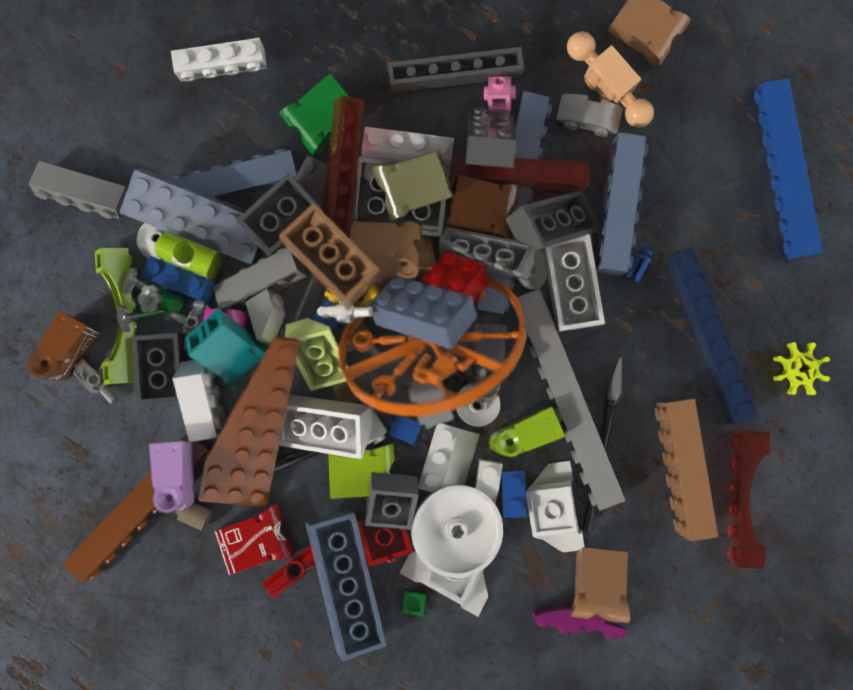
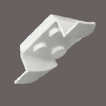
M570 461L548 464L525 492L533 537L543 539L562 552L578 551L582 547L585 548L582 529L578 528L571 482L574 480Z
M415 551L409 554L400 571V574L414 582H421L459 603L461 608L477 617L488 599L483 570L463 578L445 577L429 569Z

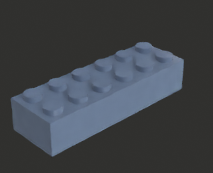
M619 132L610 144L600 216L602 230L598 232L594 260L597 274L619 277L632 268L633 255H630L631 246L634 247L636 242V233H633L634 224H637L639 220V211L636 209L637 202H640L642 198V188H639L640 180H643L645 175V166H642L643 157L646 158L648 153V144H645L646 136Z
M143 168L134 170L119 213L249 264H252L259 247L235 222L247 210Z
M347 509L305 522L338 656L342 661L386 647L355 513Z

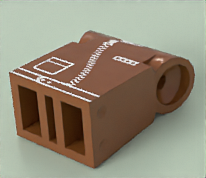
M59 310L38 344L37 352H34L28 360L27 367L29 372L34 376L57 382L68 379L74 365L81 360L100 332Z

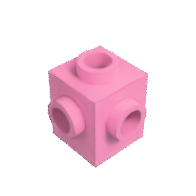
M511 76L489 77L488 86H484V100H488L489 112H496L499 109L511 112V100L516 99V86H511Z

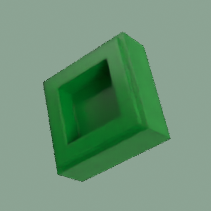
M405 589L401 613L424 617L427 592Z

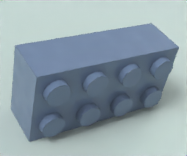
M397 275L391 279L369 304V307L373 309L372 316L377 326L448 349H452L477 319L471 296Z

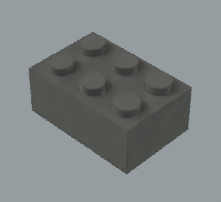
M287 173L235 222L269 256L283 243L279 235L313 203L319 209L320 207L297 181Z
M165 333L132 336L136 404L178 401L173 377L180 363L186 361L185 351L182 350L185 342L184 334Z

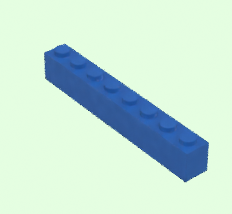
M787 78L764 82L755 89L754 100L758 104L760 112L758 121L763 127L762 141L764 147L767 148V166L771 169L772 174L771 187L775 190L776 195L775 208L780 215L779 229L785 241L783 250L788 260L815 256L823 253L790 80Z

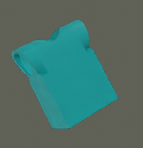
M219 308L185 338L189 356L219 377L221 376L230 388L241 380L250 369L262 361L269 348V345L257 340L255 335H250L246 329Z

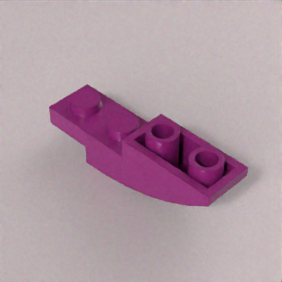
M573 604L553 605L532 612V617L537 625L544 628H549V626L556 627L559 632L566 635H571V632L578 634L580 626H582L583 630L590 633H595V630L603 632L605 637L617 640V637L625 639L627 632L623 625L608 621L598 615L590 619L570 617Z

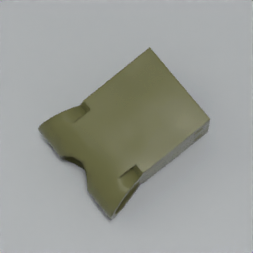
M439 149L399 163L372 166L378 185L386 193L385 207L390 221L395 220L409 210L450 198L453 195Z

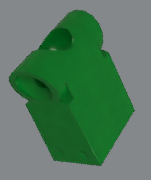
M331 74L300 98L298 102L286 106L279 112L290 128L301 133L302 143L313 157L318 156L322 152L328 141L332 140L362 116L358 107Z

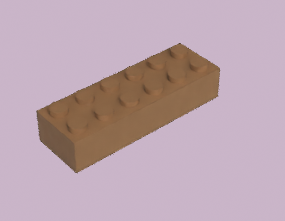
M681 398L656 402L655 417L657 421H660L661 427L658 435L665 452H662V459L664 465H667L668 468L666 482L667 486L671 487L672 496L669 498L672 510H675L676 519H673L674 529L680 536L689 541L718 537L695 399Z

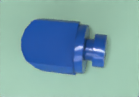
M642 247L639 251L641 254L634 253L633 257L635 260L626 278L631 279L639 262H643L634 280L637 283L641 280L648 264L651 265L653 262L649 259V257H652L653 252Z

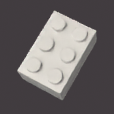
M196 360L181 362L173 377L189 442L216 438L219 429L222 428V420L225 419L224 407L220 406L218 401L220 399V390L218 385L215 386L213 380L215 373Z

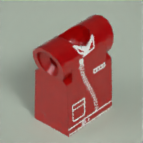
M278 502L260 514L220 527L215 531L229 575L270 560L287 559L296 556L290 538L282 530L283 516Z

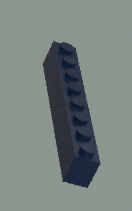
M694 247L667 257L666 261L728 423L738 425L759 417Z

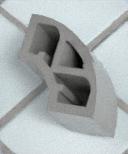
M562 94L556 120L563 123L567 129L576 130L581 128L593 131L597 136L607 137L608 134L618 133L623 108L603 99L601 101H591L586 95Z

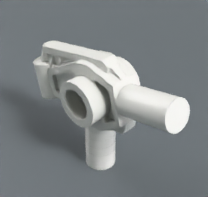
M339 302L338 305L319 307L317 314L325 319L333 317L338 322L351 324L357 317L372 316L373 309L372 307H354L352 305L347 309Z

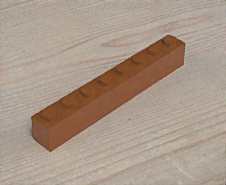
M187 433L180 441L189 442ZM204 440L192 442L194 443V468L198 464L201 466L204 464L205 456L212 448ZM151 471L62 564L80 583L87 580L93 581L102 572L99 568L104 563L108 565L117 556L115 551L120 546L124 548L133 539L131 537L135 530L139 532L149 522L146 519L152 513L155 515L159 512L153 502L155 488L152 485Z

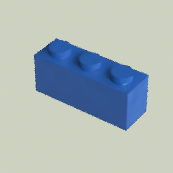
M150 255L140 275L151 282L206 304H210L214 295L213 286L217 284L206 277Z

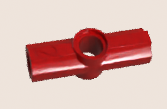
M311 544L262 582L270 596L276 598L316 566ZM298 564L301 567V573L293 574L290 571V565Z

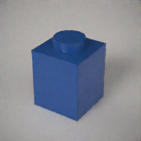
M396 415V417L391 416L387 428L390 429L389 435L414 445L422 425L409 417Z

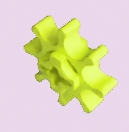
M795 342L788 343L787 347L790 350L789 358L784 359L782 356H775L773 358L774 361L782 363L784 367L783 373L774 376L773 379L781 381L787 378L790 381V388L787 390L789 395H795L800 385L806 388L807 395H815L816 391L813 388V381L816 378L822 382L830 380L829 376H823L819 371L820 365L823 362H829L830 358L821 357L818 360L815 359L813 356V350L816 347L815 343H807L806 350L803 353L798 351Z

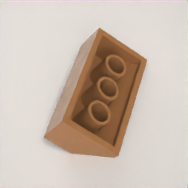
M314 203L279 235L283 244L347 309L366 292L380 272V269Z

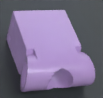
M179 441L149 444L152 485L155 488L153 497L155 507L159 511L166 513L188 509L192 506L195 498L193 492L194 443Z

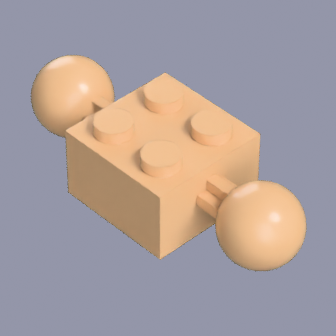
M584 31L574 33L567 42V51L574 60L585 61L589 65L584 76L586 85L600 95V101L603 99L616 105L622 103L626 108L625 118L631 126L636 128L647 126L654 117V108L648 100L636 99L632 95L641 78L612 45L601 55H598L595 52L596 44L591 34Z

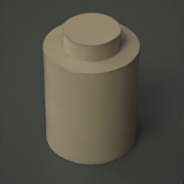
M193 502L191 507L176 511L175 514L178 515V521L203 531L211 518L212 510Z

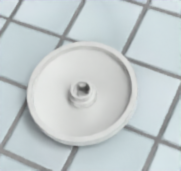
M448 485L433 491L420 503L414 514L411 537L417 555L429 569L445 577L463 578L480 572L495 558L502 543L503 523L498 508L483 492L467 485Z

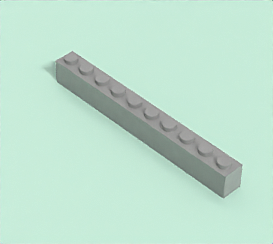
M540 288L517 297L524 315L526 338L530 337L532 346H529L533 359L538 358L541 366L537 367L541 379H547L549 387L545 389L550 401L555 399L558 407L554 409L558 421L563 420L566 429L562 431L567 443L572 442L575 450L571 451L575 464H581L583 471L579 472L583 484H589L591 493L588 496L592 506L597 505L600 511L624 502L625 498ZM513 306V309H514V311H515V314H516V316H517V318H518V314H517V312H516V310H515V308H514V306Z

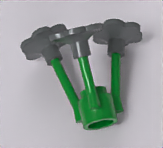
M130 268L123 282V293L130 294L133 287L142 289V293L138 296V302L141 304L143 313H127L125 305L117 306V320L122 332H129L130 322L137 321L138 318L159 314H172L173 310L180 311L183 307V296L180 293H173L171 289H163L144 283V280L137 279V268ZM158 304H160V306H161L163 309L157 310Z

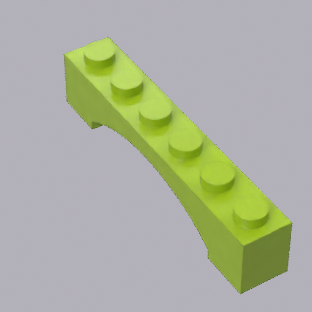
M100 248L96 250V274H101L106 280L115 301L116 312L117 306L125 305L127 313L134 312L135 300L132 298L131 293H123V282L128 270L132 266V257L128 252V248ZM117 320V335L113 351L108 361L102 362L104 385L135 382L132 336L137 331L136 321L130 322L129 332H122Z

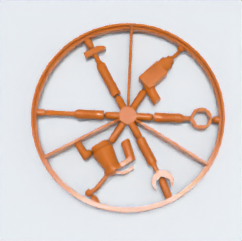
M487 275V287L501 293L514 306L519 317V331H513L511 334L510 332L489 334L465 332L458 341H480L484 338H510V336L517 339L513 351L503 364L458 344L452 349H448L418 338L407 337V335H388L373 338L371 332L360 331L351 339L356 328L366 318L357 317L353 323H347L339 342L338 358L344 378L353 393L364 403L391 414L403 416L432 415L467 405L499 385L520 359L526 341V325L517 297L503 283ZM484 290L480 294V298H483L486 295ZM368 339L365 343H359L361 340ZM374 343H380L381 345L401 344L353 366L346 367L348 345L354 344L357 351L365 352L370 350ZM427 347H432L437 360L431 369L427 370L426 367L432 358L428 353H425L414 368L415 373L412 375L414 380L422 385L431 384L432 386L439 387L447 397H443L438 401L416 404L380 400L379 398L385 391H387L388 396L395 392L396 387L393 380L398 376H402ZM441 348H443V349H445V350H447V351H449V352L443 353V351H442ZM452 353L461 356L466 360L463 363H459L458 359ZM408 355L394 369V373L391 376L383 375L373 381L372 388L374 393L372 396L360 389L352 380L355 377ZM473 363L495 371L483 382L457 395L453 392H448L441 384L442 380L455 373L457 368L464 372Z

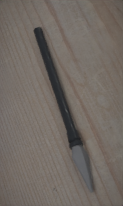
M622 358L618 361L607 389V400L605 401L607 406H605V417L600 437L606 452L613 418L617 410L615 407L618 406V399L622 393ZM589 496L582 526V532L585 533L591 532L596 507L592 506Z

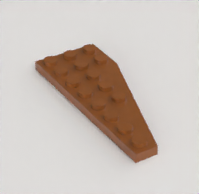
M281 336L274 337L257 371L253 373L246 390L242 392L228 416L225 426L217 435L215 443L205 456L198 501L267 507L300 344L299 339Z

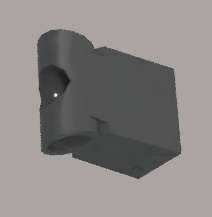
M474 323L473 332H481L482 334L506 333L507 325ZM484 338L480 341H472V351L503 364L506 338ZM473 363V387L486 380L495 371ZM501 383L477 400L484 403L495 400Z

